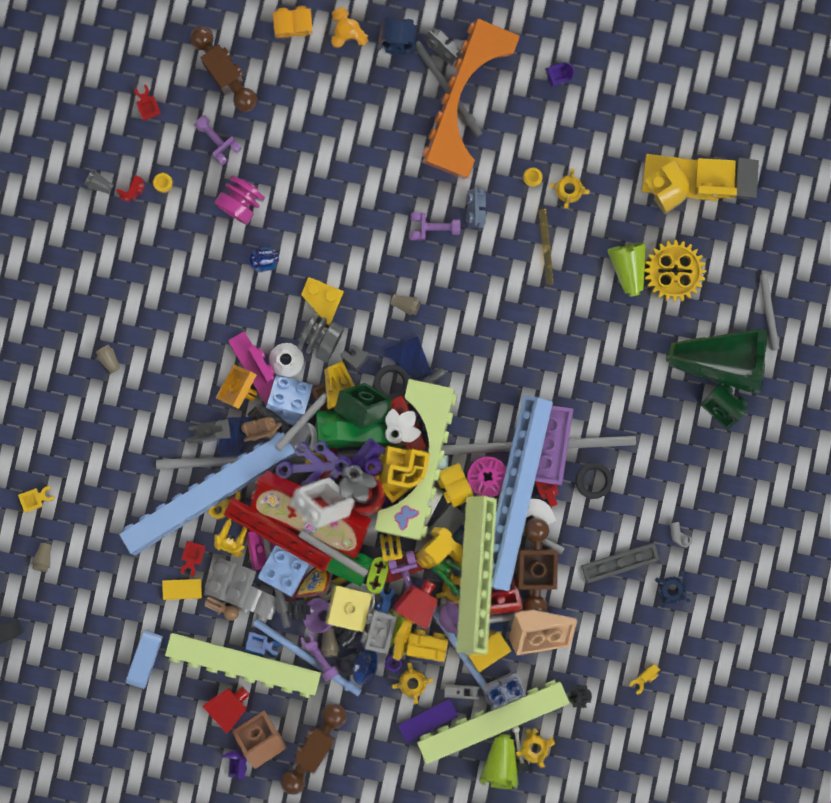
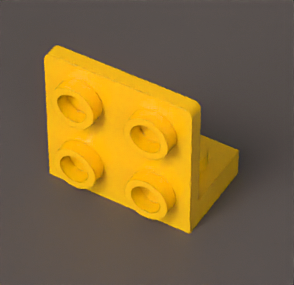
M699 158L697 160L696 197L734 199L737 196V188H735L736 161Z

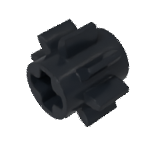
M292 600V605H288V615H292V620H306V615H311V606H306V600Z
M341 627L337 631L339 636L336 639L345 648H348L350 645L354 647L359 642L357 637L360 634L356 630Z
M574 685V690H569L568 699L573 704V707H579V709L587 708L586 703H591L592 693L587 689V685Z

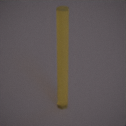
M539 209L546 285H554L546 209Z

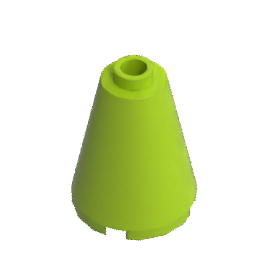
M645 243L627 244L623 247L617 246L608 249V255L625 294H629V297L640 295V291L644 289Z
M499 734V737L494 739L480 776V784L485 786L486 782L491 783L493 788L512 789L513 786L517 789L518 778L514 740L510 739L511 736Z

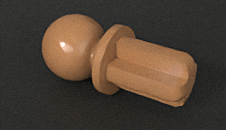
M211 596L205 601L206 607L218 612L217 615H220L221 612L224 613V617L227 620L233 621L239 615V610L236 606H225L226 601L221 602Z

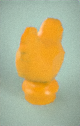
M346 7L338 8L332 12V19L338 22L335 26L334 36L331 39L333 47L340 48L346 41L355 39L359 46H365L368 43V35L361 30L358 22L347 18L349 12L346 10Z

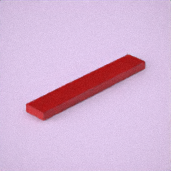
M235 498L230 500L224 516L325 572L332 559L331 556L303 540L298 534Z

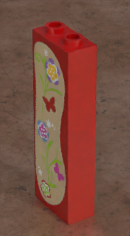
M266 471L263 477H258L255 484L258 487L257 491H254L250 498L252 509L299 533L304 530L331 548L353 558L357 556L371 524V518L351 510L349 516L315 528L290 505L295 491L302 488V486L269 471ZM320 496L311 499L321 509L330 506Z

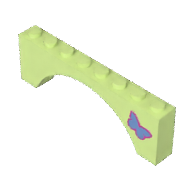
M409 379L405 399L422 417L429 438L430 456L425 478L405 499L392 507L378 512L375 531L422 541V537H426L428 526H425L426 518L430 519L432 507H429L431 499L434 500L436 488L433 487L435 480L438 481L441 470L438 469L439 461L443 462L445 451L442 450L443 443L448 441L449 432L446 430L447 425L452 423L453 413L450 412L452 405H456L457 394H455L453 388Z

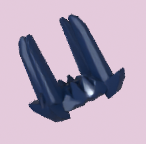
M682 572L679 577L669 576L663 580L656 577L654 581L659 584L658 592L663 600L660 607L664 608L667 603L677 604L682 600L687 603L691 601L685 596L686 586L683 582L685 573ZM669 585L677 586L678 593L675 596L668 594L667 588Z

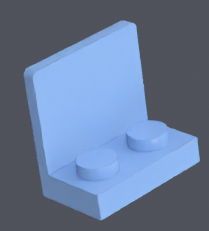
M276 374L264 417H271L274 420L294 425L306 411L312 384Z
M276 545L261 570L258 579L284 592V596L292 599L310 564Z

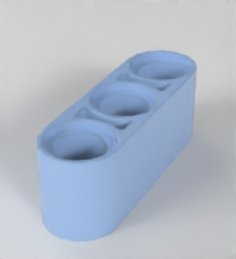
M144 630L126 679L127 684L145 689L163 636Z

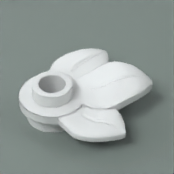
M392 409L387 414L385 421L388 428L386 429L385 436L390 443L412 442L420 436L421 431L413 427L416 421L415 412L408 411L399 415L396 410ZM394 430L398 431V437L396 438L392 435Z

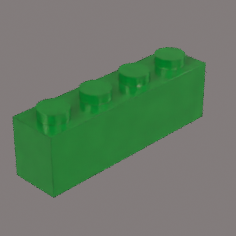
M338 551L367 569L369 573L373 559L359 552L353 558ZM333 557L326 571L360 587L367 578V575L363 577Z

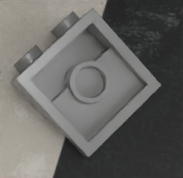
M219 558L212 566L213 575L206 582L205 588L207 591L205 594L243 608L256 571Z

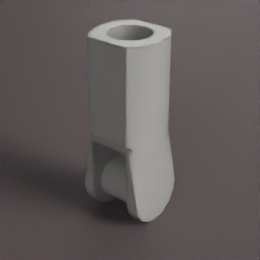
M445 684L444 697L479 699L477 693L480 687ZM464 688L470 689V696H464Z

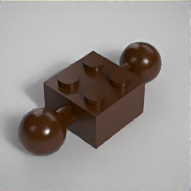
M198 26L194 28L190 33V43L195 49L206 53L200 57L201 61L224 95L231 91L234 93L233 103L239 111L249 112L253 110L257 105V95L252 89L243 88L241 85L243 84L242 77L244 75L238 64L232 63L233 60L226 47L222 49L220 45L216 47L213 45L214 35L208 27Z
M533 518L525 525V535L531 541V548H519L515 563V584L518 589H530V596L523 603V611L535 610L546 613L547 603L541 597V589L557 590L558 551L555 549H542V541L549 535V526L545 520Z
M333 703L326 706L322 712L323 724L321 727L318 728L316 726L314 730L310 729L304 738L307 741L304 747L300 745L293 755L296 757L294 762L297 763V766L294 770L285 772L281 777L280 784L285 793L289 795L299 794L305 787L304 775L307 770L315 774L336 740L330 733L333 728L341 727L346 721L347 713L341 705Z

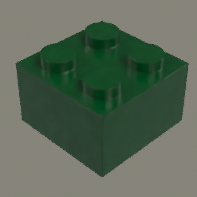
M362 383L340 390L334 411L354 423L356 427L364 429L384 422L387 414L390 412L393 400L367 383Z

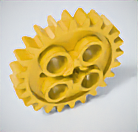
M677 240L674 241L673 245L667 241L666 247L659 244L660 250L653 249L655 256L648 255L651 261L645 262V265L649 266V268L645 269L644 272L649 273V275L644 279L651 281L648 287L654 286L652 293L660 292L658 298L665 295V301H668L672 297L673 303H675L677 297H679L681 302H683L684 296L688 299L691 298L690 292L693 294L698 293L695 287L702 288L699 281H705L701 274H705L706 270L701 269V267L706 263L699 261L703 257L702 255H695L698 249L691 251L692 244L686 248L685 241L681 245H678ZM662 257L670 259L671 263L669 266L661 264ZM680 258H687L690 262L689 266H682ZM676 267L678 271L692 270V273L678 272L674 276V272L659 273L658 270H672ZM662 276L669 277V285L661 283L660 279ZM680 277H687L689 279V285H682L680 283Z

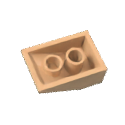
M535 610L521 611L514 615L509 640L516 656L570 647L577 620Z

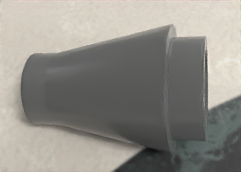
M90 171L84 185L88 186V189L104 192L108 195L114 185L98 172L94 173Z

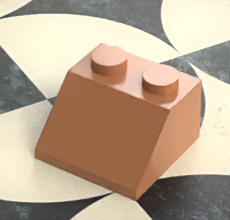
M265 710L232 731L244 756L254 769L287 749L285 742Z

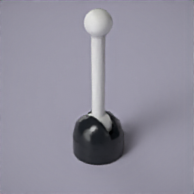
M518 726L512 728V732L515 734L517 752L521 751L518 734L520 729ZM522 756L518 757L519 759L516 761L517 773L530 771L528 761L523 759Z

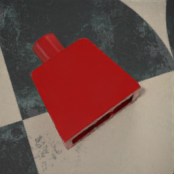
M427 579L421 588L410 585L392 609L427 630L438 602L435 597L430 595L436 585Z
M243 686L236 693L228 688L202 707L228 733L246 711L247 707L243 701L250 693Z

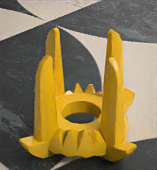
M571 169L570 175L564 176L555 184L550 183L549 185L550 188L556 190L558 198L565 202L564 208L568 209L569 203L577 201L582 194H589L590 192L574 176L575 169ZM566 184L574 185L575 191L572 194H567L564 191Z
M229 518L219 536L215 535L214 546L219 551L222 549L232 553L234 557H240L244 554L241 550L244 548L243 543L247 528L243 527L237 541L233 542V539L230 540V537L226 538L232 524V520Z
M452 572L448 579L453 585L457 584L460 586L461 577L454 576ZM444 582L442 592L436 594V597H444L448 602L452 601L459 606L460 598L452 595L450 587Z
M407 663L408 670L401 675L399 683L392 685L393 689L400 688L404 695L413 697L414 704H418V696L424 693L427 684L432 683L433 678L426 679L422 672L413 669L412 663ZM410 678L418 680V687L416 689H410L407 686V681Z
M527 729V738L522 742L521 751L516 752L518 757L523 756L526 760L537 763L540 768L545 767L543 761L548 756L549 747L555 745L553 737L546 741L543 737L536 736L537 729L532 731ZM531 744H538L541 749L540 752L533 753L530 749Z

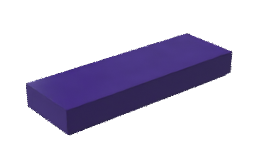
M449 698L398 726L406 742H409L458 717V714Z

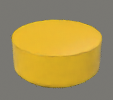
M159 173L155 176L153 185L157 191L166 193L171 190L173 181L168 174Z

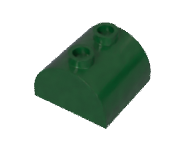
M719 383L702 401L700 406L729 430L744 416L749 408L746 406L747 401L743 397L739 396L736 398L732 394L733 389L731 386Z

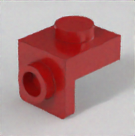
M135 175L128 192L117 188L116 193L120 195L119 199L128 203L130 200L135 202L138 194L141 195L144 191L145 184H143V178Z

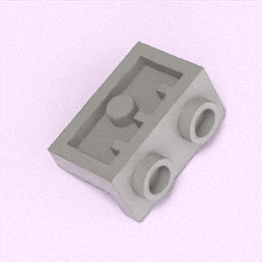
M372 609L371 613L368 612L366 619L367 629L361 636L362 646L368 650L387 654L397 616L380 612L376 609Z

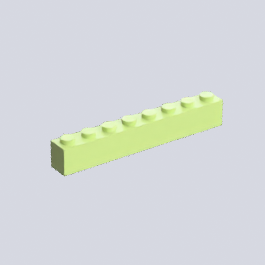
M487 496L467 497L456 652L469 655L487 654L497 499Z
M175 633L170 635L165 656L169 657V661L180 663L181 660L188 662L187 666L199 668V665L207 667L206 671L217 673L218 670L224 671L225 676L236 678L237 675L243 676L244 681L255 683V680L263 682V686L273 688L274 685L280 686L281 691L292 693L293 690L299 691L300 696L311 698V695H316L322 673Z
M555 680L545 683V688L543 689L533 688L527 691L528 695L524 697L517 695L510 698V703L502 705V702L491 706V711L485 713L484 710L474 713V718L467 720L465 717L456 721V725L449 728L446 725L437 729L439 733L432 736L431 733L420 736L421 740L417 741L426 764L570 704L561 682L556 683Z

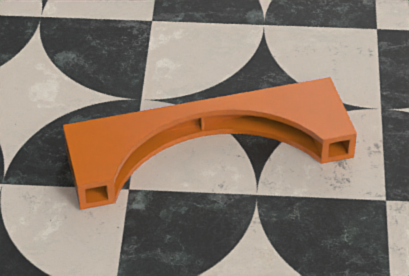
M480 19L471 22L468 27L467 33H469V36L461 46V51L463 52L461 58L458 57L454 66L456 72L449 79L448 86L450 88L448 94L445 93L441 104L444 105L435 117L436 127L435 129L432 128L428 137L430 140L429 146H426L422 153V157H424L422 163L462 179L469 178L475 159L465 148L458 129L457 109L461 92L469 77L482 64L494 58L514 54L520 37L517 34Z

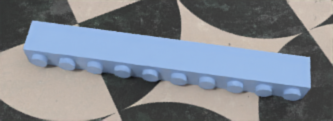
M523 396L496 512L491 587L506 591L510 589L553 403L538 397Z
M276 433L270 437V441L264 444L262 442L253 448L254 451L249 454L244 453L237 458L238 461L221 467V471L217 474L212 473L204 478L205 481L201 484L196 483L188 488L189 491L182 495L180 493L174 496L172 502L167 505L164 503L155 509L156 512L151 515L146 514L142 516L135 525L130 524L124 527L123 532L119 535L130 554H139L210 508L250 485L259 476H263L266 471L270 472L277 468L281 462L288 461L298 455L290 441L281 451L275 449L274 446L282 439L285 433Z

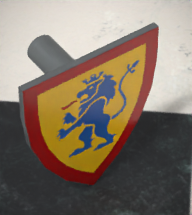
M314 567L300 582L294 599L310 596L321 598L320 595L327 594L331 581L330 572L326 570L322 572Z

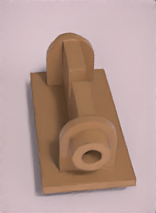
M271 417L245 422L241 427L242 431L247 435L243 441H257L262 437L270 438L277 433L276 430L281 426V423L275 424V420Z

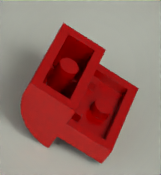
M512 578L509 591L491 587L489 615L521 611L522 604L514 578Z

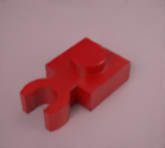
M144 85L145 92L143 94H140L137 88L134 89L136 96L141 99L136 104L143 121L161 115L155 97H148L150 91L147 85Z
M187 541L182 560L187 562L182 566L181 574H184L186 568H190L192 570L191 577L195 576L196 569L194 566L195 564L201 565L206 546Z

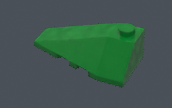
M336 411L316 412L318 442H326L328 448L361 447L370 437L379 445H395L386 439L385 432L388 428L386 423L381 422L361 429L348 419L343 418ZM319 444L318 448L324 449V446Z

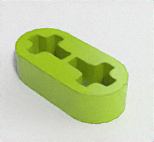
M383 557L374 559L370 568L366 586L372 594H379L384 589L389 571L388 561H383ZM383 562V566L386 568L381 569L380 574H377L378 569L375 565ZM377 577L379 578L378 584L381 586L373 590L370 583H374Z

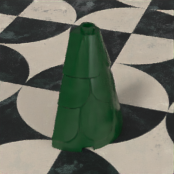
M755 329L671 343L670 351L666 352V362H669V366L696 377H704L746 392L761 394L766 363L767 329Z

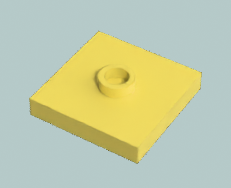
M334 585L326 624L364 632L372 594Z

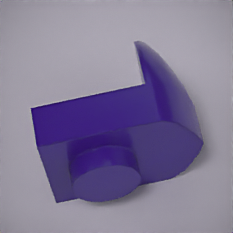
M563 62L545 68L550 87L572 80L575 74V67L569 62Z
M231 751L222 755L221 758L230 759L228 777L245 779L247 758L243 752Z

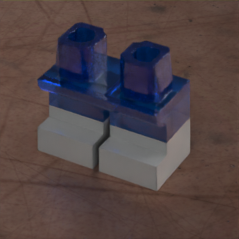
M514 671L498 678L499 682L496 679L481 686L488 704L494 709L526 695L520 679Z

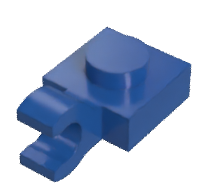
M390 588V592L384 594L383 589L379 593L381 599L376 603L374 609L388 613L391 605L390 601L395 590Z

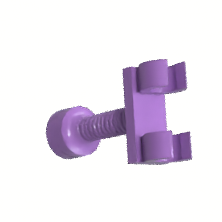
M203 115L194 123V126L199 131L204 130L219 147L212 154L223 166L227 159L221 152L229 145L236 153L242 147L232 136L226 142H223L217 133L210 128V120L206 115Z
M411 213V221H422V232H410V240H425L427 230L451 231L452 235H460V220L458 219L446 224L426 223V213Z
M413 550L406 552L407 563L397 565L396 560L388 561L391 574L401 572L406 590L412 585L408 569L417 567Z
M307 633L311 637V642L307 643L304 637H301V642L307 646L306 650L311 651L316 660L319 661L318 663L324 671L322 676L327 682L339 673L335 667L328 665L318 648L319 643L316 642L315 636Z

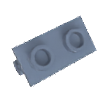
M474 188L468 190L466 194V222L468 223V228L475 226L476 228H484V224H486V211L479 210V207H486V193H484L483 189Z

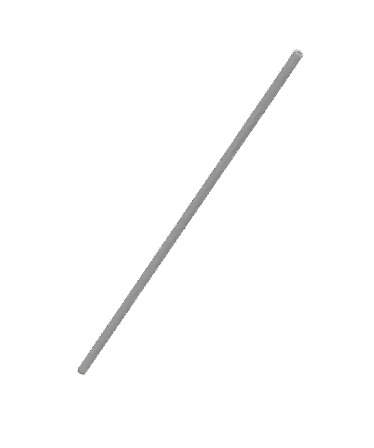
M636 436L569 439L568 449L636 445ZM513 442L443 445L442 450L445 451L444 455L511 452ZM429 446L421 451L429 453ZM359 450L337 451V455L346 456L351 460ZM239 456L156 460V468L175 469L224 466L238 461L237 458ZM295 456L287 462H306V457Z

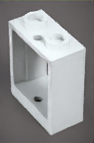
M330 478L297 489L290 505L315 528H319L349 516L355 501L351 497L344 499L340 494L339 486ZM320 496L330 506L321 509L311 499Z

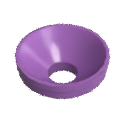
M314 598L307 602L306 606H311V615H306V620H303L306 628L314 633L328 631L333 625L322 621L321 612L326 610L328 613L330 601Z
M449 601L441 607L439 622L446 632L457 635L459 606Z

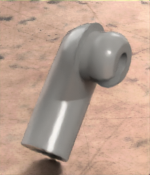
M679 522L670 523L673 542L681 547L690 546L692 538L680 532Z

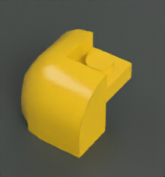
M675 160L645 180V183L655 196V202L664 215L680 205L686 199L689 192V181Z
M387 446L383 470L379 474L380 482L399 488H411L418 485L425 478L430 453Z

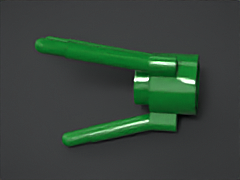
M450 559L446 562L442 560L432 570L460 598V592L448 577L453 572L451 567L462 571V567L453 563Z

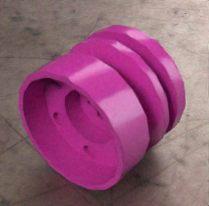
M231 176L229 180L235 187L226 184L225 187L231 192L230 195L221 192L214 204L236 220L248 225L254 216L249 206L259 208L260 205L254 199L263 202L265 197L249 182Z
M483 457L476 460L471 465L467 474V481L472 492L477 496H487L490 498L500 494L506 467L500 460L494 457ZM490 472L493 480L485 482L483 474Z

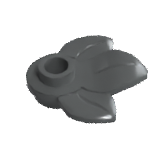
M350 466L343 473L344 479L339 484V490L344 499L352 495L355 500L366 502L368 488L375 487L377 484L372 475L363 473L356 466ZM350 474H353L355 479L351 478Z

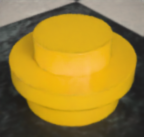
M537 168L527 169L523 176L524 182L530 187L538 186L542 181L541 171Z

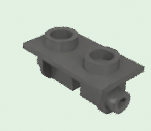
M434 28L432 31L430 30L424 41L440 55L444 62L452 66L455 60L461 57V49L452 41L446 45L445 42L449 38L440 29Z

